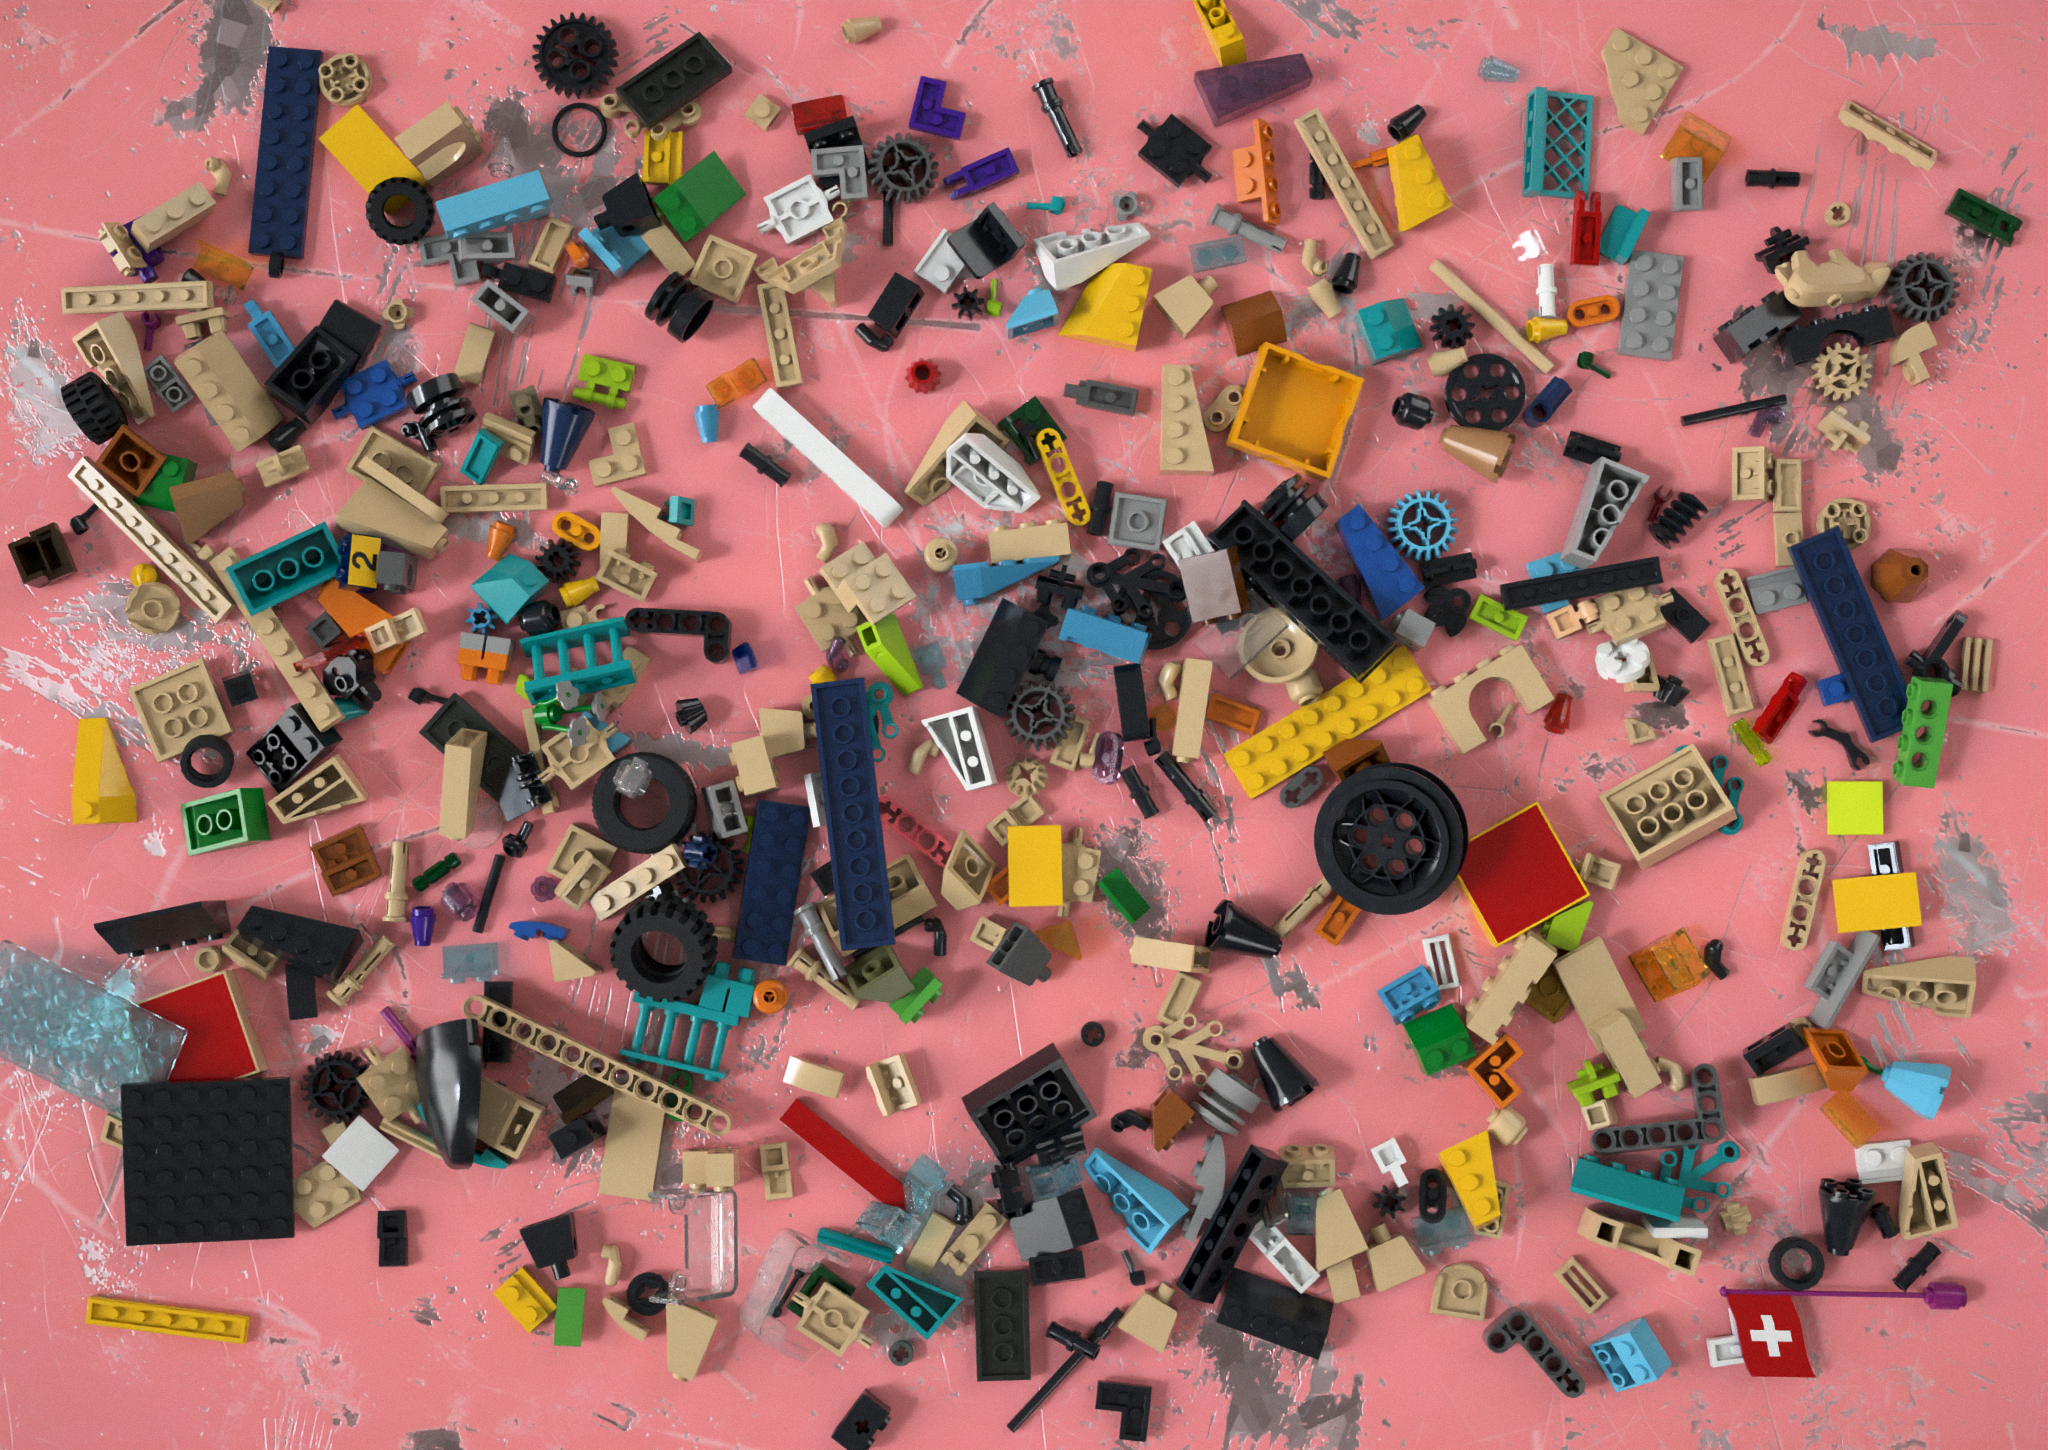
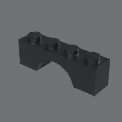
M1871 305L1862 308V313L1852 315V312L1848 311L1836 315L1835 320L1827 321L1826 318H1820L1811 321V326L1801 328V325L1797 324L1785 328V333L1778 337L1785 367L1788 368L1811 362L1819 357L1823 340L1832 334L1849 336L1861 348L1888 342L1896 336L1887 306L1878 308L1877 305Z

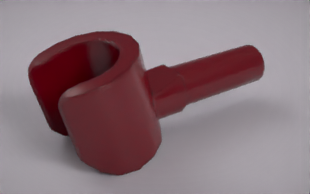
M1663 485L1654 492L1655 503L1647 521L1654 522L1662 505L1672 498V489L1667 494V497L1661 495Z

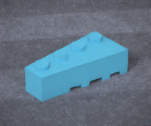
M539 170L436 201L437 212L448 239L454 238L455 240L463 239L473 233L550 216L549 196Z

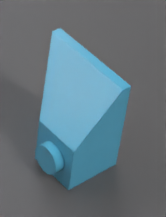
M1036 288L1028 291V295L1022 298L1006 323L1008 340L1058 324L1059 312L1049 289Z

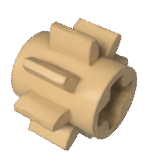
M1736 1201L1723 1204L1725 1211L1719 1212L1718 1215L1724 1232L1731 1231V1234L1734 1236L1748 1233L1746 1226L1752 1225V1219L1747 1206H1740L1739 1202L1736 1203Z

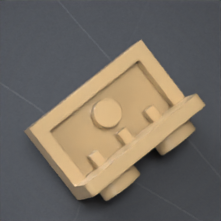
M616 548L615 552L609 550L595 579L643 603L658 573L653 571L655 566L643 560H640L638 564L629 559L631 554L619 548Z
M904 1052L877 1061L865 1068L867 1080L876 1096L877 1106L884 1117L922 1103Z

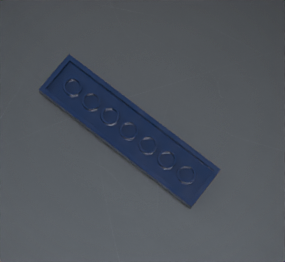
M272 46L268 48L248 250L250 255L270 257L271 252L275 251L282 252L284 258L304 259L320 95L318 69L323 64L324 55L321 50Z
M1839 526L1832 527L1787 547L1869 741L1874 743L1903 729L1902 713L1906 709L1908 702L1906 696L1907 685Z

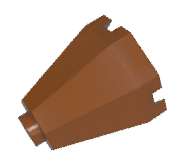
M1888 549L1879 559L1871 564V587L1882 595L1881 598L1885 602L1910 603L1927 588L1928 565L1912 549Z

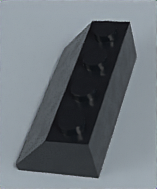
M1002 598L956 693L975 705L1003 718L1050 621Z
M1233 1267L1225 1284L1214 1318L1219 1324L1318 1360L1328 1334L1333 1303L1304 1292L1300 1294L1296 1289Z

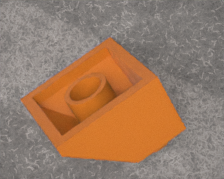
M1805 1027L1801 1029V1034L1831 1091L1852 1092L1869 1070L1845 1030Z

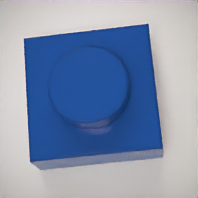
M1841 674L1815 681L1823 706L1851 699Z

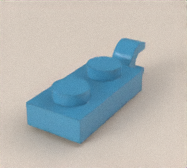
M251 299L243 304L253 319L247 326L277 369L293 352L295 346L270 310L263 313L258 303Z

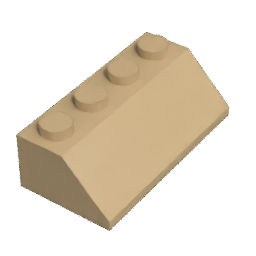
M222 329L175 358L174 364L237 452L260 439L284 419L281 412Z
M910 853L887 865L895 930L938 905ZM835 894L816 904L832 940L843 957L857 951H841Z

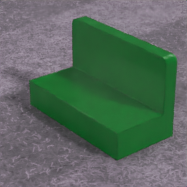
M1118 867L1097 883L1099 888L1130 925L1134 924L1138 918L1151 909Z

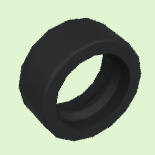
M211 734L199 735L191 739L183 750L180 759L181 772L186 780L195 786L202 788L216 787L224 783L230 776L234 764V753L229 743L221 737ZM208 747L218 751L223 757L224 764L222 769L212 775L202 774L195 770L191 764V757L197 749Z
M1798 1237L1784 1238L1776 1243L1770 1251L1768 1260L1770 1272L1775 1280L1783 1286L1797 1291L1807 1290L1815 1286L1823 1276L1825 1267L1823 1255L1818 1247ZM1789 1249H1804L1811 1257V1270L1802 1279H1790L1782 1271L1781 1260Z

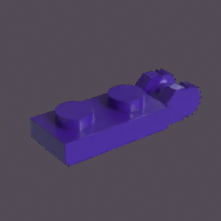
M1008 147L962 167L960 171L945 177L943 182L945 186H948L965 178L967 185L950 193L949 196L953 201L1015 176L1020 171Z

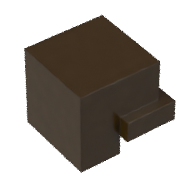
M50 523L29 532L31 537L26 536L7 544L23 584L41 588L78 572L58 523Z

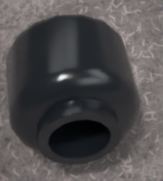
M1406 392L1401 397H1397L1392 407V416L1395 417L1396 423L1415 430L1422 429L1426 423L1429 424L1434 414V410L1431 408V403L1427 397Z
M540 600L525 606L521 610L518 621L523 631H526L530 636L554 632L561 618L555 604H551L547 600Z

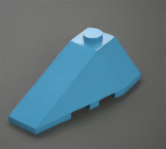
M1059 556L1023 559L1022 563H1017L1016 560H1003L995 563L996 566H990L988 562L954 565L953 574L957 602H963V606L979 605V600L989 598L1058 565L1060 561Z

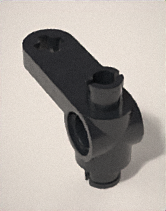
M1956 610L1947 619L1923 656L1916 650H1913L1908 655L1909 659L1906 658L1904 661L1905 665L1914 669L1912 672L1913 676L1930 677L1927 669L1929 665H1932L1936 670L1934 678L1945 679L1953 684L1952 697L1960 692L1958 688H1962L1964 683L1954 678L1956 672L1949 668L1942 657L1968 618L1967 615L1959 610Z

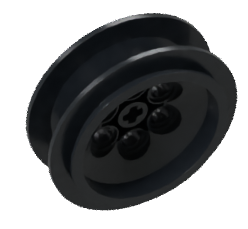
M1400 762L1371 765L1343 780L1325 799L1318 813L1314 829V848L1317 862L1329 885L1338 895L1355 907L1382 915H1399L1414 912L1436 900L1452 884L1462 869L1469 842L1468 825L1464 810L1450 787L1426 769ZM1375 808H1380L1385 812L1386 818L1384 821H1379L1374 817L1373 812ZM1402 813H1407L1412 817L1413 822L1411 826H1405L1401 823L1400 815ZM1358 828L1367 831L1368 841H1361L1357 837L1356 832ZM1386 836L1389 838L1393 837L1395 841L1392 844L1389 842L1385 843L1384 838ZM1411 839H1417L1421 842L1422 850L1420 852L1411 849L1409 844ZM1367 854H1373L1377 857V866H1370L1366 862ZM1394 859H1399L1404 863L1405 869L1403 872H1398L1393 868L1392 862Z

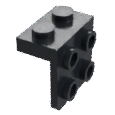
M994 202L987 205L976 220L950 234L947 238V243L976 279L983 278L1014 259L1026 244L1019 232L1014 229L1005 217V214Z

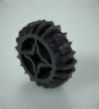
M713 831L710 832L709 838L713 839L711 844L717 848V857L711 866L720 874L708 872V875H705V869L697 868L696 884L689 878L687 867L674 875H681L682 879L675 882L676 886L686 884L681 892L687 894L692 890L691 900H695L698 894H701V903H706L707 895H710L712 903L717 902L716 894H719L721 899H726L727 895L724 890L727 889L730 893H734L735 889L730 884L732 882L741 884V880L735 878V874H744L743 869H736V864L744 863V859L735 860L734 857L741 853L740 849L730 850L735 842L730 840L725 845L723 843L726 838L716 841L715 832ZM700 832L699 836L706 837L705 832ZM694 835L689 836L690 841H693ZM681 842V846L685 848L687 842ZM721 850L728 858L729 873L718 864ZM712 876L725 880L717 888L711 890L702 889Z
M341 1050L335 1051L334 1056L327 1052L324 1053V1060L321 1057L315 1058L316 1066L309 1065L307 1067L312 1075H303L302 1079L309 1082V1084L301 1086V1090H308L309 1095L303 1097V1101H312L307 1107L308 1110L318 1109L315 1117L319 1118L325 1113V1122H330L334 1117L335 1123L339 1124L342 1122V1117L346 1122L353 1120V1115L356 1117L362 1115L360 1108H369V1104L364 1099H371L356 1079L369 1067L367 1063L359 1066L362 1059L360 1056L352 1060V1052H346L344 1056ZM336 1065L349 1069L355 1077H344ZM327 1069V1084L319 1089L320 1078ZM349 1083L343 1086L341 1090L328 1092V1089L333 1088L335 1084ZM358 1085L356 1098L354 1099L352 1104L349 1105L348 1100H350V1089L353 1086ZM331 1096L335 1103L339 1104L340 1109L328 1105L322 1097Z

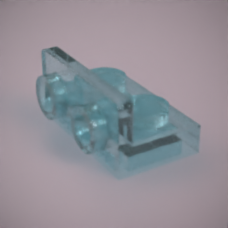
M498 943L442 947L444 973L441 974V979H449V984L465 983L466 977H475L476 982L492 981V975H499Z

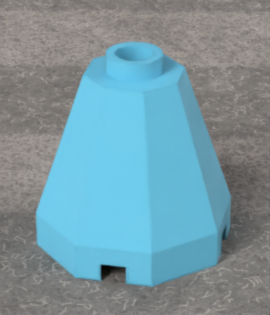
M1893 1061L1891 1066L1885 1065L1880 1080L1884 1081V1089L1918 1116L1931 1121L1934 1119L1942 1103L1943 1092L1948 1086L1952 1068L1942 1064Z

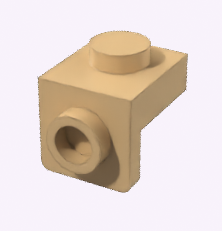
M1587 853L1586 857L1580 860L1577 872L1580 873L1579 875L1584 882L1614 891L1623 866Z

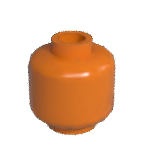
M773 978L763 980L754 989L753 1002L757 1009L763 1013H777L788 1003V989L780 980Z

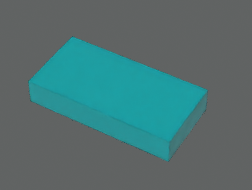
M481 428L477 432L460 472L479 485L485 484L505 442L485 428Z

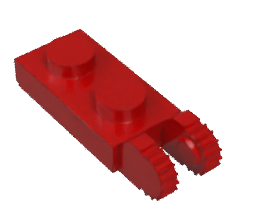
M1577 190L1575 193L1570 265L1598 266L1602 223L1600 192H1592L1589 203L1590 211H1585V192Z

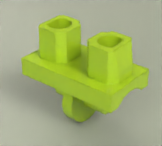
M1586 1059L1582 1061L1584 1069L1576 1071L1578 1079L1566 1083L1568 1090L1576 1097L1582 1107H1586L1595 1103L1592 1091L1599 1088L1605 1098L1618 1095L1617 1082L1621 1081L1619 1073L1615 1072L1612 1067L1604 1069L1601 1062L1592 1065L1590 1060Z

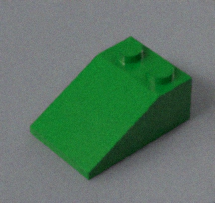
M713 151L651 199L680 238L687 242L745 196L746 193L717 153Z
M238 788L181 804L188 856L244 847L271 840L263 788Z

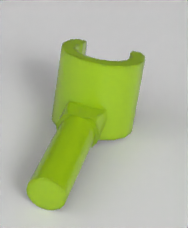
M991 279L986 313L999 317L1003 303L995 301L997 279Z

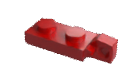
M1791 671L1783 680V684L1777 693L1772 696L1769 705L1762 715L1757 718L1752 731L1763 742L1769 745L1772 744L1800 703L1797 698L1808 683L1805 677Z

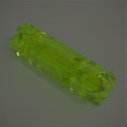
M1744 718L1736 720L1731 727L1736 734H1740L1739 738L1751 755L1754 754L1756 763L1759 766L1769 763L1772 760L1771 755L1767 750L1764 751V745L1757 735L1748 728L1750 726Z

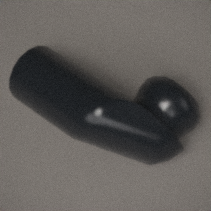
M865 323L859 324L855 329V333L868 346L878 351L887 352L889 351L888 348L894 344V341L888 334H883L879 339Z
M409 421L401 426L402 435L420 440L425 453L432 452L438 448L434 439L429 440L424 434L425 428L421 427L418 422Z
M934 917V919L926 918L925 931L934 932L933 954L935 956H945L947 954V934L941 919Z
M1713 939L1704 948L1703 962L1720 980H1723L1730 973V970L1720 962L1723 943L1718 939Z
M1127 1109L1115 1114L1111 1118V1129L1114 1132L1120 1133L1123 1129L1134 1125L1146 1131L1151 1119L1132 1109Z
M953 1184L945 1195L956 1203L957 1213L954 1216V1220L958 1225L962 1226L970 1222L973 1217L972 1200Z

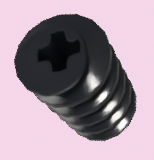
M1680 492L1677 495L1678 500L1671 501V508L1666 507L1663 510V515L1656 517V523H1651L1648 526L1653 538L1667 549L1671 550L1670 541L1675 544L1679 543L1676 537L1677 533L1682 536L1687 535L1683 528L1684 526L1690 529L1694 527L1690 521L1691 518L1697 521L1701 520L1700 515L1697 513L1698 511L1705 514L1708 512L1707 507L1693 494Z

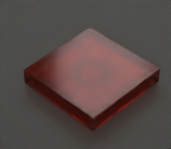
M363 632L344 638L293 663L296 672H302L329 662L365 643L366 638Z

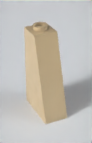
M370 477L362 483L336 514V527L356 535L380 538L383 544L428 559H432L437 552L441 554L449 543L447 540L448 529Z
M1186 658L1183 661L1171 756L1177 757L1176 762L1192 764L1193 759H1199L1213 661Z
M461 728L445 744L439 835L448 836L450 840L459 841L466 839L474 829L488 732Z

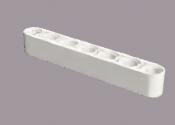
M769 388L752 406L765 421L885 529L904 510L898 502L773 389Z

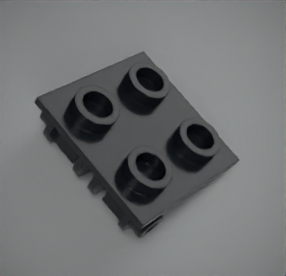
M533 751L522 756L520 754L510 758V762L487 773L507 822L553 800L547 784H543L537 776L542 772Z

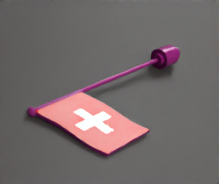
M1929 1282L1928 1286L1924 1288L1923 1293L1726 1289L1725 1286L1721 1287L1719 1291L1721 1296L1726 1297L1735 1319L1741 1355L1752 1377L1816 1378L1807 1358L1801 1322L1790 1296L1923 1298L1930 1309L1958 1310L1967 1304L1966 1288L1957 1282Z

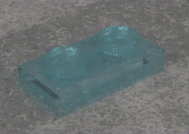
M1241 235L1189 246L1194 273L1242 264L1247 261Z

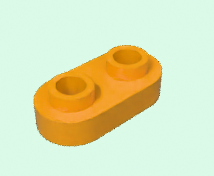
M567 511L560 512L554 516L552 529L556 535L584 551L591 552L600 547V530L596 526ZM566 521L571 523L569 530H563L562 528L563 523ZM588 534L594 535V540L591 543H587L585 540Z

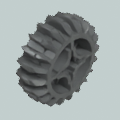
M896 133L894 141L888 135L885 138V143L879 141L877 143L878 149L871 151L873 158L868 160V165L873 168L868 170V175L875 177L871 181L872 186L880 185L877 190L878 194H882L884 191L887 192L886 201H889L891 196L896 197V204H899L901 199L904 198L905 203L908 205L911 203L912 198L919 202L921 194L928 196L930 193L928 188H934L936 183L933 179H937L939 175L934 169L939 164L937 161H930L936 154L935 152H926L930 145L925 143L921 146L919 144L921 141L920 137L912 141L910 133H907L905 139H902L900 133ZM902 150L910 152L915 156L908 157L902 152ZM890 153L893 166L884 173L883 159ZM901 165L902 168L907 167V172L904 169L899 170V166ZM922 165L923 179L916 184L913 171ZM898 180L902 182L904 187L897 186L891 181Z
M1923 252L1917 253L1916 257L1913 254L1908 255L1906 261L1900 260L1897 263L1898 268L1894 267L1890 272L1893 277L1888 278L1886 282L1893 286L1888 288L1886 293L1893 295V298L1888 303L1897 304L1894 312L1898 313L1902 310L1904 312L1902 319H1907L1911 316L1912 323H1917L1920 319L1922 322L1927 320L1928 323L1930 319L1935 322L1940 319V315L1946 316L1949 313L1948 308L1951 309L1956 305L1953 299L1959 297L1960 294L1954 290L1960 286V282L1953 281L1958 272L1950 273L1948 270L1952 267V263L1944 266L1942 264L1944 257L1940 256L1935 260L1934 253H1929L1925 257ZM1915 269L1916 275L1913 276V282L1905 285L1907 274L1910 270ZM1930 272L1937 278V280L1931 276ZM1941 291L1938 303L1931 307L1930 301L1933 300V294ZM1908 296L1913 297L1916 304L1912 302Z
M1042 679L1039 681V687H1036L1032 680L1029 681L1030 689L1026 690L1024 685H1020L1019 688L1022 693L1020 695L1017 692L1014 693L1013 698L1015 702L1010 701L1008 706L1012 710H1006L1004 714L1005 717L1011 719L1006 720L1004 723L1006 727H1013L1008 733L1011 737L1018 735L1015 739L1018 745L1025 740L1024 747L1027 750L1034 743L1035 751H1040L1041 744H1044L1048 751L1051 750L1050 742L1052 741L1057 747L1061 745L1057 739L1059 736L1065 740L1068 739L1064 729L1069 731L1074 729L1073 725L1067 721L1076 720L1075 714L1069 713L1075 710L1074 704H1067L1071 697L1069 694L1062 696L1065 691L1063 687L1055 690V683L1051 681L1047 688H1045V681ZM1043 696V698L1040 697V700L1035 705L1025 704L1031 698ZM1051 698L1060 705V719L1049 712ZM1040 710H1043L1046 717L1044 719L1040 718V721H1037L1034 714L1037 711L1039 713ZM1020 713L1030 718V730L1028 733L1020 727ZM1045 726H1056L1047 734L1037 735Z

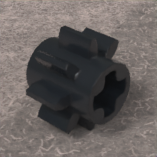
M965 286L963 293L960 295L954 293V298L958 303L952 304V309H959V319L963 316H968L969 320L972 321L975 313L982 315V310L978 305L984 303V298L977 299L978 289L970 292L967 291ZM966 299H970L972 308H966L964 305Z
M1383 1185L1382 1192L1373 1193L1377 1197V1202L1373 1203L1372 1206L1374 1208H1381L1379 1215L1382 1218L1387 1212L1395 1219V1212L1398 1210L1405 1211L1401 1206V1201H1404L1406 1197L1404 1195H1396L1399 1190L1397 1186H1394L1392 1191H1390L1386 1185ZM1388 1195L1395 1199V1201L1391 1202L1392 1207L1390 1208L1383 1204V1202L1387 1201L1386 1196Z

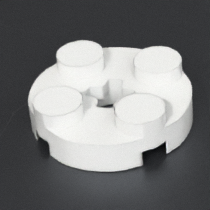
M1638 638L1617 647L1614 641L1610 640L1599 644L1596 648L1595 662L1599 675L1608 680V677L1616 679V683H1627L1639 679L1645 674V668L1651 662L1648 647L1642 641H1639ZM1627 658V661L1622 662L1618 659Z

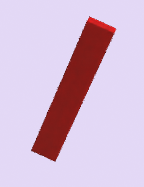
M798 1098L780 1118V1121L902 1220L905 1221L922 1200Z

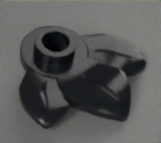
M1435 586L1426 591L1424 597L1431 605L1426 610L1424 617L1436 623L1435 627L1445 625V629L1450 637L1460 633L1467 623L1465 612L1471 604L1469 593L1462 588L1449 590L1442 586ZM1454 597H1460L1462 605L1455 606L1452 603Z

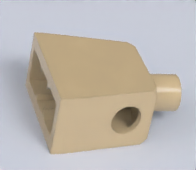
M1188 275L1155 294L1152 302L1182 338L1186 339L1213 308L1214 302L1209 295L1219 286L1210 275L1200 283H1197L1191 275Z
M759 708L761 735L765 736L771 759L807 750L806 739L817 738L815 722L805 723L803 712Z
M1385 1222L1370 1228L1375 1242L1367 1245L1369 1249L1366 1251L1374 1286L1379 1293L1426 1273L1425 1268L1400 1232L1390 1235Z
M1162 1282L1155 1295L1144 1289L1124 1312V1315L1117 1322V1326L1160 1353H1163L1178 1314L1177 1308L1169 1304L1176 1290Z

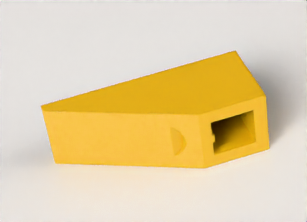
M1192 0L1212 51L1221 68L1224 70L1247 61L1244 38L1224 1Z

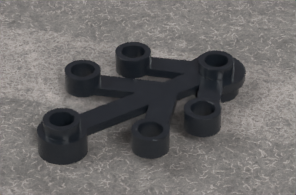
M1135 548L1127 549L1124 555L1108 564L1096 562L1088 568L1086 576L1089 584L1095 588L1103 589L1111 601L1112 611L1117 615L1126 613L1128 605L1126 599L1119 597L1112 584L1124 587L1137 607L1138 616L1142 620L1151 619L1154 612L1153 606L1145 601L1138 589L1168 595V598L1174 602H1181L1186 598L1182 579L1175 578L1169 583H1163L1142 578L1153 570H1163L1165 568V557L1159 553L1153 554L1150 560L1125 575L1115 572L1126 565L1135 566L1139 563L1140 554ZM1135 554L1137 557L1135 560H1128L1127 556ZM1160 559L1162 564L1156 566L1153 564V561ZM1103 573L1105 576L1103 579H1096L1095 575ZM1175 589L1182 590V594L1179 596L1174 595L1172 592ZM1121 602L1124 604V607L1116 609L1115 604ZM1143 608L1150 609V613L1147 615L1142 614L1140 611Z

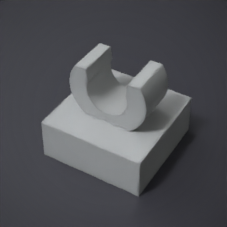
M571 267L566 274V285H571L570 291L572 296L577 294V287H583L586 291L585 297L589 298L593 286L598 280V270L588 268L579 270L578 267Z

